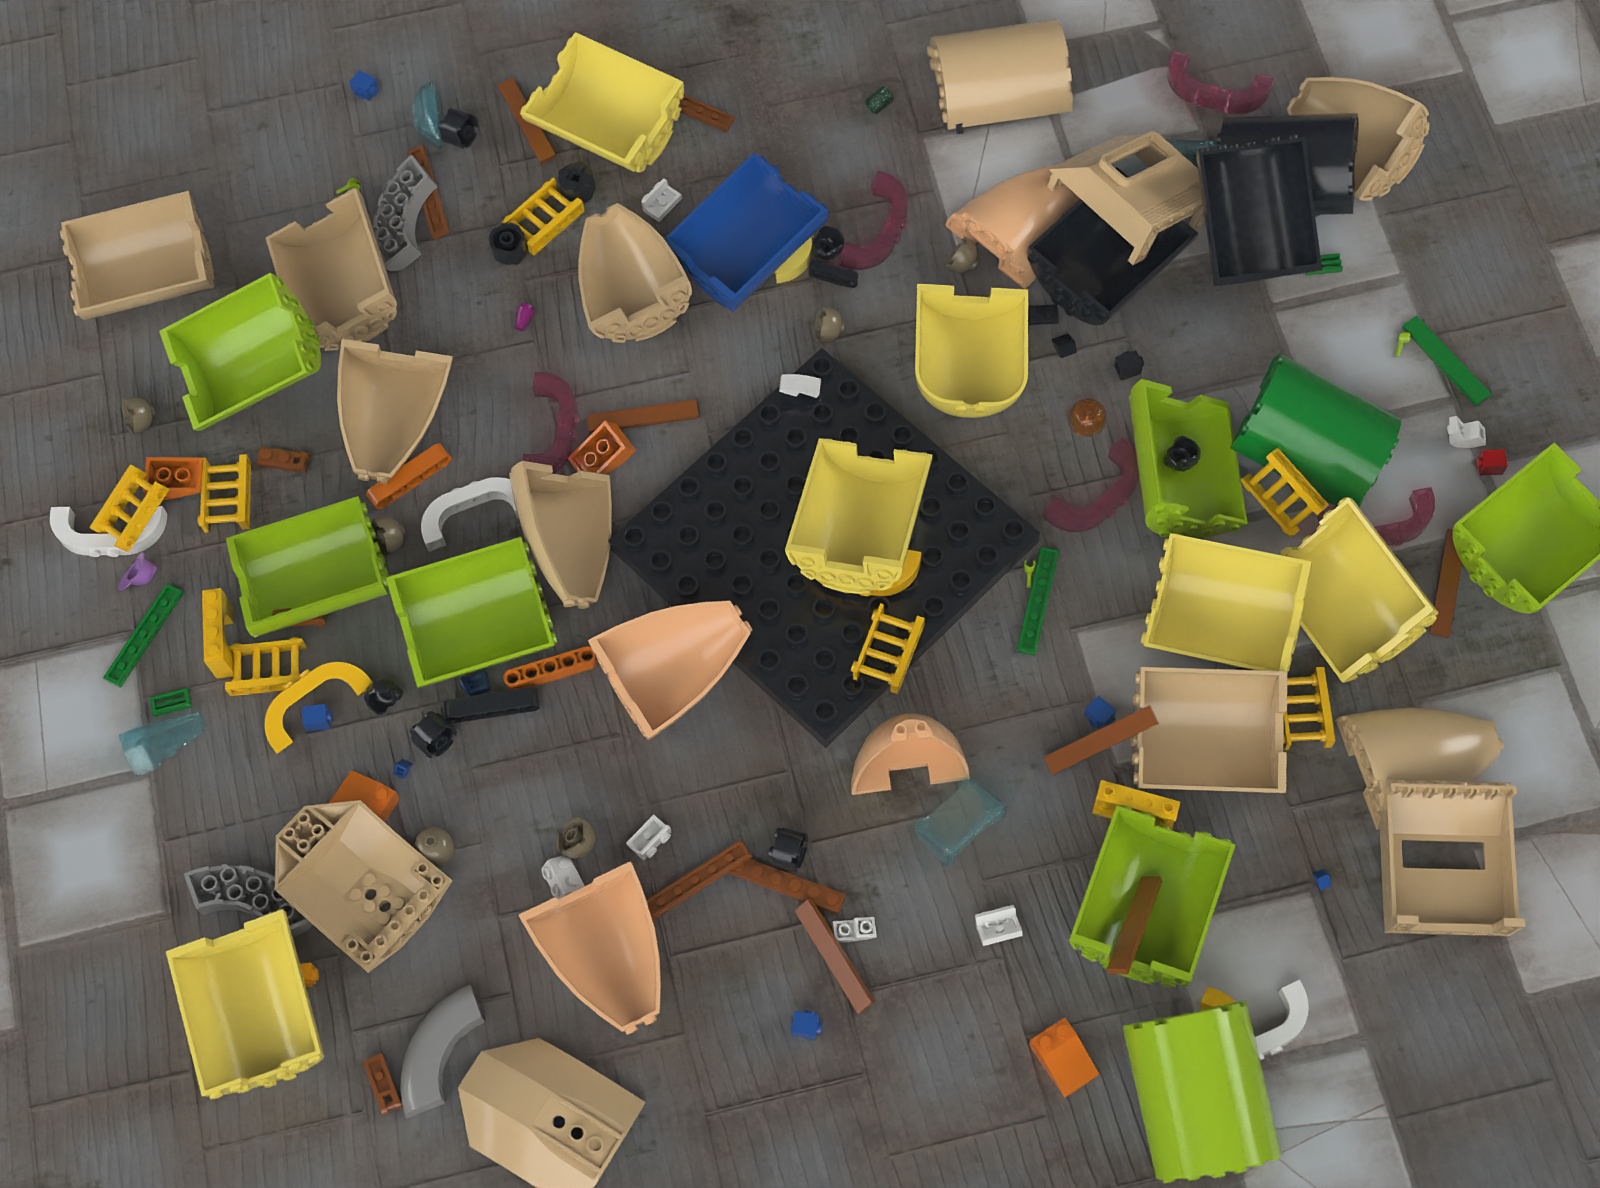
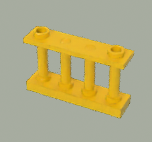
M555 178L545 182L536 193L502 221V224L514 223L521 228L527 240L528 250L533 256L585 211L583 201L579 198L570 202L557 191ZM552 195L566 208L562 212L557 213L544 201ZM539 206L554 219L548 224H544L531 212ZM526 217L541 230L535 235H531L518 223Z
M1276 448L1266 456L1269 463L1255 476H1252L1250 473L1247 474L1240 481L1243 483L1244 488L1251 492L1281 526L1282 531L1291 538L1300 531L1297 525L1312 512L1318 515L1329 504L1282 451ZM1273 469H1276L1281 474V478L1265 491L1258 482ZM1286 483H1289L1294 492L1278 505L1271 496ZM1300 497L1307 503V507L1291 520L1284 510Z
M247 454L239 455V462L229 465L211 466L208 460L203 458L200 515L197 518L198 525L202 527L205 533H209V524L236 522L242 530L250 529L251 461ZM235 471L239 473V478L236 481L210 483L211 473ZM237 488L238 490L236 497L210 499V490ZM238 506V512H235V514L209 516L210 507Z
M132 464L129 465L89 527L100 534H111L117 539L114 546L127 553L130 552L170 490L156 481L151 485L144 480L147 473ZM139 485L148 491L143 501L134 496ZM129 501L138 507L132 517L123 511ZM118 518L128 523L122 533L113 527Z
M880 603L878 610L874 609L871 617L873 623L858 661L854 660L851 672H853L854 680H857L859 674L863 673L887 681L891 685V692L898 694L923 631L925 618L917 616L915 622L912 621L910 623L883 614L884 604ZM880 621L908 630L910 633L909 638L903 640L877 631ZM873 639L902 647V650H904L902 656L896 657L870 648ZM866 656L895 664V667H897L895 674H888L864 666Z
M292 637L289 640L253 644L234 643L228 646L233 655V680L225 682V690L230 696L284 691L282 687L291 680L295 683L300 679L298 676L300 675L299 650L307 649L305 642L302 638ZM291 651V674L288 676H280V652ZM272 653V676L269 678L260 677V654ZM252 655L253 677L250 680L241 679V656Z
M1316 667L1314 673L1308 677L1287 678V686L1312 684V686H1315L1316 692L1314 695L1287 696V704L1314 703L1318 705V711L1310 714L1287 715V712L1284 713V750H1289L1292 744L1291 741L1320 740L1321 742L1323 741L1324 748H1332L1335 743L1324 667ZM1317 721L1321 725L1319 732L1290 733L1289 723Z
M1101 780L1092 814L1112 819L1116 805L1120 807L1124 805L1132 808L1135 812L1151 814L1156 818L1155 825H1164L1172 830L1173 824L1176 822L1180 801Z

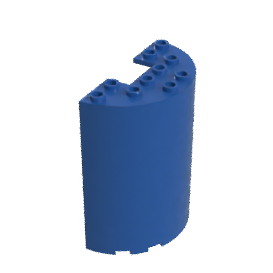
M755 153L749 156L664 238L679 260L687 275L690 274L696 284L713 300L724 308L728 307L730 311H735L829 219V209L825 204H819L812 194H806L803 190L798 194L791 184L787 185L779 175L780 170L775 165H769L762 155L759 157Z

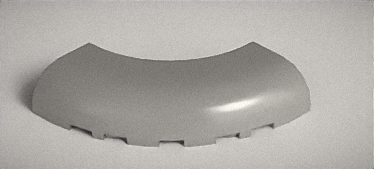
M412 154L396 169L397 173L393 179L388 180L384 194L381 193L377 203V215H374L373 228L375 229V237L385 268L389 271L402 270L422 255L415 239L416 220L423 203L438 187Z
M228 864L215 867L206 866L184 873L196 909L202 915L221 910H237L260 918L283 909L288 918L292 937L306 932L313 925L275 891V877L269 873L249 866H229Z
M472 984L456 990L439 1002L426 1015L411 1038L401 1072V1100L406 1119L445 1104L442 1075L444 1066L454 1048L453 1046L469 1031L485 1023Z

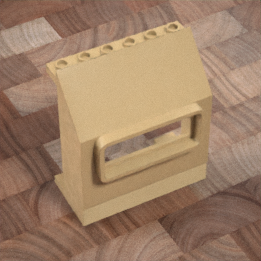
M1151 131L1146 134L1115 136L1048 169L1052 172L1047 186L1051 191L1055 190L1057 184L1061 187L1063 184L1066 185L1135 247L1128 259L1132 265L1145 259L1157 234L1191 215L1192 217L1188 225L1194 230H1200L1205 222L1198 168L1157 132ZM1135 154L1149 168L1126 178L1112 166V164Z
M1386 780L1380 827L1385 933L1511 936L1526 927L1525 918H1519L1512 809V798L1517 795V786H1511V782ZM1402 841L1483 843L1484 870L1404 868Z

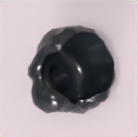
M824 226L820 228L816 237L812 240V254L821 259L833 260L844 250L845 241L843 234L834 227Z
M1180 436L1174 440L1172 447L1167 449V455L1163 461L1166 466L1176 471L1184 472L1198 464L1201 450L1194 440Z
M382 679L371 683L364 692L366 705L377 715L385 714L387 708L393 706L403 696V690L389 679Z

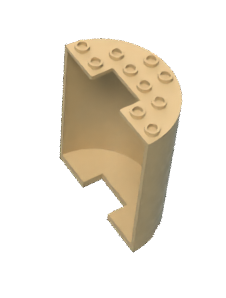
M1057 19L931 37L930 46H927L928 57H931L930 67L935 72L937 84L941 85L939 87V94L942 99H939V106L944 111L942 112L943 123L947 124L948 129H955L956 124L963 123L962 127L1072 111L1073 93L1070 84L1072 81L1071 68L1068 67L1069 54L1060 22L1058 23Z
M356 187L325 204L333 213L318 222L304 228L295 221L266 237L277 277L280 276L283 282L302 305L308 318L310 317L315 325L314 331L321 341L319 346L324 348L325 351L338 350L342 339L367 342L388 328L389 321L394 320L397 314V302L362 194Z
M189 191L61 222L62 230H60V235L65 245H62L65 256L68 255L70 264L73 265L71 274L75 281L71 282L73 290H70L73 301H75L73 310L76 316L79 315L82 320H88L214 288V271L208 244L204 234L201 233L204 230Z
M1140 667L1139 672H1135V684L1137 686L1136 692L1133 693L1134 712L1151 705L1159 724L1130 738V746L1134 747V753H1132V765H1134L1135 770L1133 784H1136L1138 788L1286 793L1287 752H1283L1284 713L1287 712V671Z

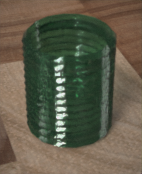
M881 86L866 99V105L872 113L878 114L894 101L893 94L887 87Z

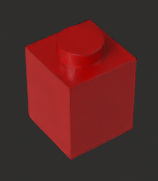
M1505 449L1482 450L1479 457L1476 458V468H1479L1480 475H1503L1508 467Z

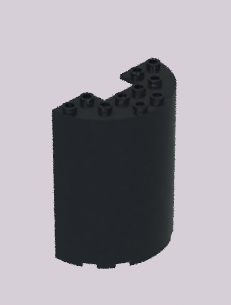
M1357 113L1224 118L1221 131L1217 134V143L1219 145L1228 144L1230 146L1239 144L1241 146L1250 142H1257V145H1261L1263 141L1275 137H1281V140H1286L1287 136L1297 134L1298 138L1305 137L1315 215L1353 214L1355 153H1357L1359 129Z
M1297 134L1287 136L1286 140H1281V137L1270 138L1263 141L1261 145H1257V142H1250L1241 146L1239 144L1230 146L1225 144L1211 149L1210 147L1199 148L1196 157L1214 287L1322 270L1305 137L1298 138Z
M1118 167L1115 168L1124 177L1129 178V176L1126 175L1123 171H1121ZM1081 199L1028 247L1027 259L1036 278L1049 294L1054 304L1062 307L1070 317L1073 316L1087 324L1102 325L1112 318L1197 238L1199 233L1181 220L1159 232L1145 259L1132 265L1128 259L1135 247Z

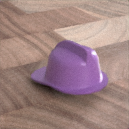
M144 552L139 554L134 564L122 577L118 586L119 591H123L130 584L145 585L154 576L157 567L144 558Z

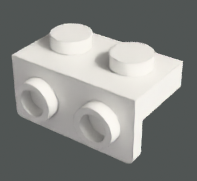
M663 178L660 182L656 183L649 194L643 197L641 201L643 212L660 222L682 199V195L668 186L667 180Z
M653 815L626 842V845L644 861L647 857L651 858L656 853V848L661 843L667 842L671 836V828Z
M562 855L548 859L542 867V875L547 880L552 895L557 897V899L585 886L570 857Z
M1014 905L975 915L976 928L983 946L1023 936Z

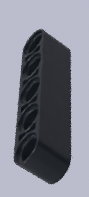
M535 687L449 699L443 703L445 719L451 724L533 712L540 709L538 689Z

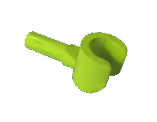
M350 178L347 185L336 190V193L340 194L355 187L360 190L361 186L358 185L360 181Z
M1401 332L1398 336L1396 357L1400 356L1403 343H1409V332Z
M1025 560L1026 587L1031 588L1032 573L1035 571L1036 563L1033 560V566H1027V560Z

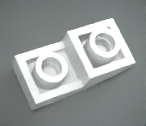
M784 374L781 376L779 392L796 397L799 393L817 398L820 393L821 379L805 375Z
M874 917L854 918L853 920L833 921L831 923L832 932L839 943L877 937Z

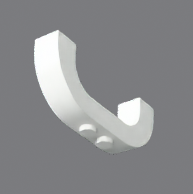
M493 477L474 481L465 487L455 488L451 492L435 499L426 509L421 522V533L428 552L446 546L442 535V527L448 517L487 501L500 499L508 502L513 507L518 519L510 479Z
M159 506L129 553L114 546L117 539L111 534H81L75 532L74 523L76 515L70 507H51L50 525L53 533L63 546L76 554L89 555L91 557H99L100 555L117 557L119 555L136 554L151 547L162 535L168 514L163 506Z
M1300 980L1282 987L1278 992L1286 1009L1285 1022L1281 1026L1255 1037L1260 1061L1264 1059L1263 1055L1271 1053V1055L1281 1052L1283 1050L1282 1047L1290 1043L1306 1023L1309 1003L1306 991Z

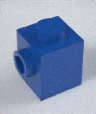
M360 70L349 81L352 92L360 99L364 98L370 101L378 93L379 87L376 79Z
M1099 695L1085 709L1084 716L1094 728L1102 729L1116 720V710Z
M326 704L302 706V722L306 731L330 729V722H333V713Z
M804 1010V1012L795 1011L791 1035L816 1040L817 1034L821 1035L823 1022H820V1016L811 1010Z

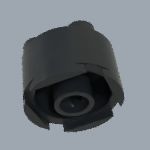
M449 108L443 121L439 123L438 130L441 132L443 142L464 149V147L468 148L473 143L477 134L474 130L475 127L478 128V121L474 115Z
M578 161L559 170L558 182L561 194L571 202L579 198L583 201V204L592 199L596 185L592 170L584 162Z
M514 223L501 224L502 226L493 228L489 235V243L494 259L506 265L520 264L521 260L526 256L528 249L525 235L521 228Z
M429 711L424 719L411 727V741L428 758H432V755L438 757L451 747L454 742L452 737L457 735V730L441 714Z
M784 827L777 828L774 836L776 841L774 846H771L769 849L768 858H771L773 867L797 873V868H801L807 848L804 847V841L808 842V834Z

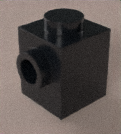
M1136 350L1126 351L1115 357L1114 367L1121 381L1142 373L1144 360L1142 356L1138 355Z

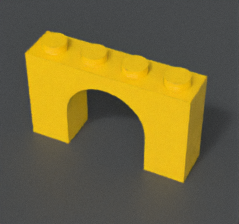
M221 588L202 590L204 662L216 679L233 677V655L227 646L224 625L234 623L233 605Z

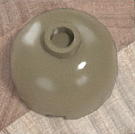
M963 237L964 243L958 244L947 261L950 264H945L946 268L955 273L961 274L969 269L973 270L979 262L976 260L978 249L967 237Z
M820 305L821 311L817 310L814 330H818V336H814L815 341L831 342L839 336L840 331L843 332L845 322L842 321L838 310L830 306Z
M129 397L122 400V411L124 418L127 417L129 422L126 425L130 433L136 434L147 430L152 424V417L155 416L154 407L152 405L149 406L148 402L141 397Z
M385 516L372 520L371 528L374 527L377 536L375 542L378 541L380 544L381 553L385 556L397 551L402 546L403 535H405L403 525L399 524L395 519Z
M575 817L565 823L563 826L565 830L557 836V849L570 858H582L589 854L596 842L594 828L580 817Z
M429 827L421 831L415 838L414 849L433 865L441 867L453 857L455 845L453 838L446 830L440 827Z

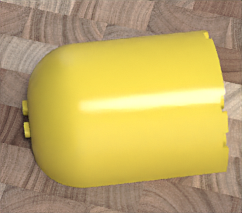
M917 284L915 377L921 394L933 407L957 417L980 418L1002 412L1021 396L1028 379L1027 289L991 288L989 297L954 295V286Z

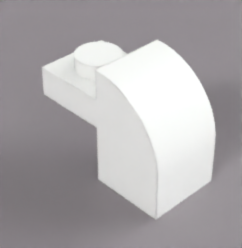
M1457 416L1449 417L1447 430L1449 443L1452 446L1474 448L1486 445L1485 428L1479 421L1463 424Z

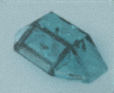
M431 81L421 86L414 98L415 106H412L413 116H416V120H413L415 131H419L421 138L441 149L443 147L441 132L438 130L440 121L437 94L434 83Z

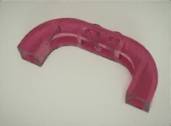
M1175 51L1171 53L1167 70L1168 83L1173 92L1187 102L1225 113L1245 114L1258 109L1268 99L1274 78L1257 74L1253 85L1248 90L1234 92L1193 80L1186 72L1189 55Z
M878 171L872 183V195L884 198L892 205L879 238L867 246H858L846 242L839 256L840 266L854 270L873 268L884 262L891 254L895 244L899 243L901 238L900 232L902 229L905 230L908 221L906 219L908 197L905 188L895 177Z
M535 372L533 381L535 397H548L559 403L555 441L549 450L541 454H523L522 461L551 465L552 474H554L565 465L571 454L573 441H576L577 432L574 429L575 425H578L579 415L576 414L577 410L572 390L563 379L550 373Z
M1123 437L1110 448L1108 458L1119 467L1122 477L1094 504L1085 509H1074L1067 506L1057 497L1044 509L1043 518L1056 528L1069 532L1087 531L1101 524L1106 518L1110 519L1116 513V509L1119 506L1123 507L1129 501V497L1136 488L1139 471L1135 449Z
M1431 487L1412 491L1409 501L1413 510V517L1406 521L1374 527L1388 546H1400L1405 542L1414 540L1425 531L1435 511V497ZM1338 505L1325 508L1317 515L1318 521L1320 522L1326 512L1334 510Z

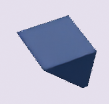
M401 759L396 763L393 774L405 779L413 763Z
M1324 869L1312 873L1320 891L1331 887L1329 874Z

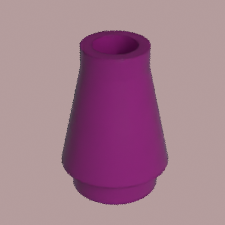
M521 303L517 307L515 329L525 331L526 326L534 315L533 306Z

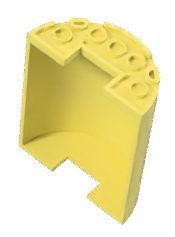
M575 32L572 38L568 39L564 50L558 54L557 60L560 69L557 74L553 75L549 86L544 90L538 86L536 91L532 92L527 104L522 107L520 114L525 121L633 172H642L647 164L651 166L656 161L673 133V122L679 118L681 108L678 106L680 99H683L684 96L683 81Z
M819 438L785 548L786 555L791 564H796L801 569L800 573L810 580L815 578L823 582L822 586L837 591L869 594L872 590L879 589L883 591L890 588L892 583L898 581L901 577L931 466L932 455L894 449V461L872 458L870 456H858L856 443Z
M1349 497L1339 501L1338 507L1334 510L1326 512L1323 515V519L1319 522L1320 525L1316 528L1317 531L1313 535L1306 536L1301 541L1302 544L1300 546H1288L1279 553L1282 556L1312 562L1306 597H1304L1305 604L1301 627L1342 683L1357 679L1358 676L1356 674H1367L1379 667L1377 663L1389 661L1426 632L1424 627L1431 626L1437 619L1436 615L1438 614V611L1358 505Z
M1170 533L1169 539L1166 538L1163 550H1166L1165 557H1161L1159 563L1162 579L1157 581V599H1153L1151 614L1148 613L1146 617L1147 632H1143L1141 638L1143 646L1249 670L1289 671L1303 616L1304 597H1306L1312 562Z
M283 909L243 923L245 928L213 940L204 937L166 951L201 1095L205 1097L210 1096L211 1100L220 1098L225 1094L244 1093L260 1086L265 1088L277 1085L276 1081L284 1079V1081L294 1079L297 1073L308 1070L324 1058L288 918Z

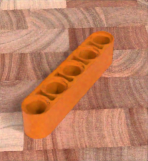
M440 443L434 444L403 465L388 480L387 484L376 483L369 488L366 496L377 510H381L451 462L452 457Z
M586 646L509 669L504 673L503 679L508 690L535 687L591 670L596 667L598 659L591 647ZM586 656H592L590 660H584ZM569 661L574 662L571 666H565ZM549 667H555L553 671H547ZM530 673H536L534 677H528ZM513 678L518 679L515 683H509Z

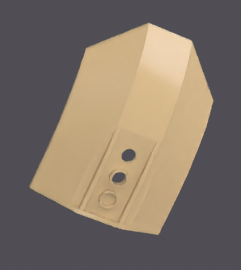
M361 800L304 806L276 835L275 891L367 973L404 946L430 917L452 883V880L407 843ZM369 890L376 891V897L372 900L366 899V893ZM384 903H390V909L382 912L381 906Z
M540 1038L481 1051L458 1086L470 1147L536 1188H594L646 1103L599 1072ZM556 1116H562L565 1119L564 1127L559 1129L554 1127L553 1119ZM579 1127L582 1129L583 1137L576 1140L572 1138L571 1130L573 1128Z

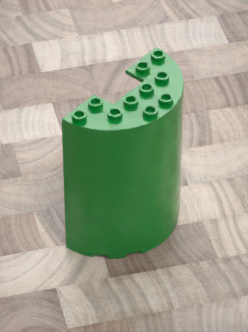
M1278 353L1272 359L1259 386L1261 390L1251 411L1243 419L1230 449L1265 467L1269 463L1266 456L1276 448H1279L1325 500L1338 506L1339 501L1349 497L1360 507L1363 497L1370 487H1373L1376 483L1377 476L1384 464L1387 465L1392 458L1390 452L1392 449H1395L1399 442L1397 436L1401 427V418L1287 356ZM1276 469L1272 470L1273 472L1281 476V474Z

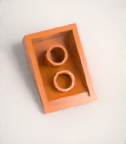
M605 420L568 457V460L577 472L587 471L606 475L625 463L637 450L616 423Z
M146 457L145 472L147 475L144 480L151 485L156 481L170 489L162 501L200 493L204 459L191 457ZM143 488V493L146 496L148 491Z
M351 770L329 803L361 800L385 822L400 798L396 791L376 780Z
M1066 1018L1058 1021L1030 1040L1029 1046L1064 1098L1100 1075L1078 1035Z

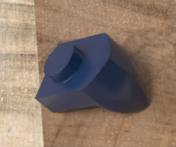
M484 670L468 677L462 676L459 679L461 689L469 696L479 695L490 690L488 673Z

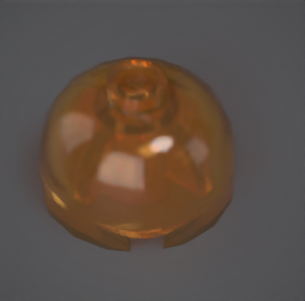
M1094 399L1079 400L1070 410L1069 424L1072 426L1073 431L1081 436H1093V434L1100 433L1105 427V409L1100 402Z

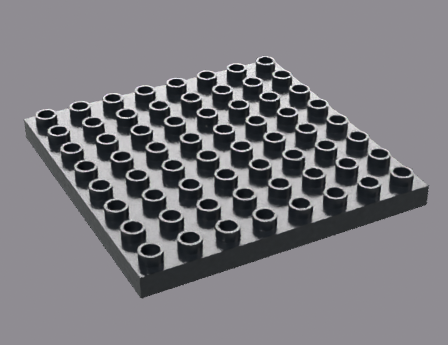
M821 348L793 373L821 379L820 393L817 398L799 393L796 397L779 392L780 386L776 388L612 536L608 542L610 550L672 607L717 601H731L733 606L737 605L742 613L739 617L743 622L747 621L752 631L733 663L819 743L827 748L891 686L887 681L860 673L858 679L854 680L853 672H851L854 660L858 661L873 623L871 617L874 609L878 610L880 603L884 604L883 614L910 623L912 621L915 622L917 616L925 618L923 631L909 664V667H911L1039 543L1040 532ZM819 438L856 443L858 456H870L872 458L894 461V449L932 455L931 466L908 550L921 552L920 568L915 580L903 591L889 596H862L855 593H843L822 586L815 578L810 580L800 573L801 569L796 564L792 565L789 561L785 548ZM880 621L877 628L879 632L903 640L905 638L908 639L910 636L908 630ZM875 638L870 646L872 649L896 657L902 656L904 651L902 647ZM868 655L863 664L888 674H895L897 669L895 664Z

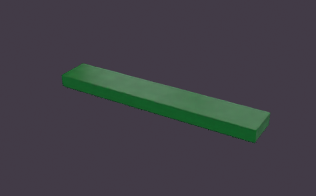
M1418 316L1403 324L1402 329L1410 333L1411 339L1475 407L1491 396V393Z
M1042 546L1040 548L1016 652L1032 656L1036 655L1060 550Z
M166 583L104 675L103 679L119 688L122 687L183 596L182 590Z

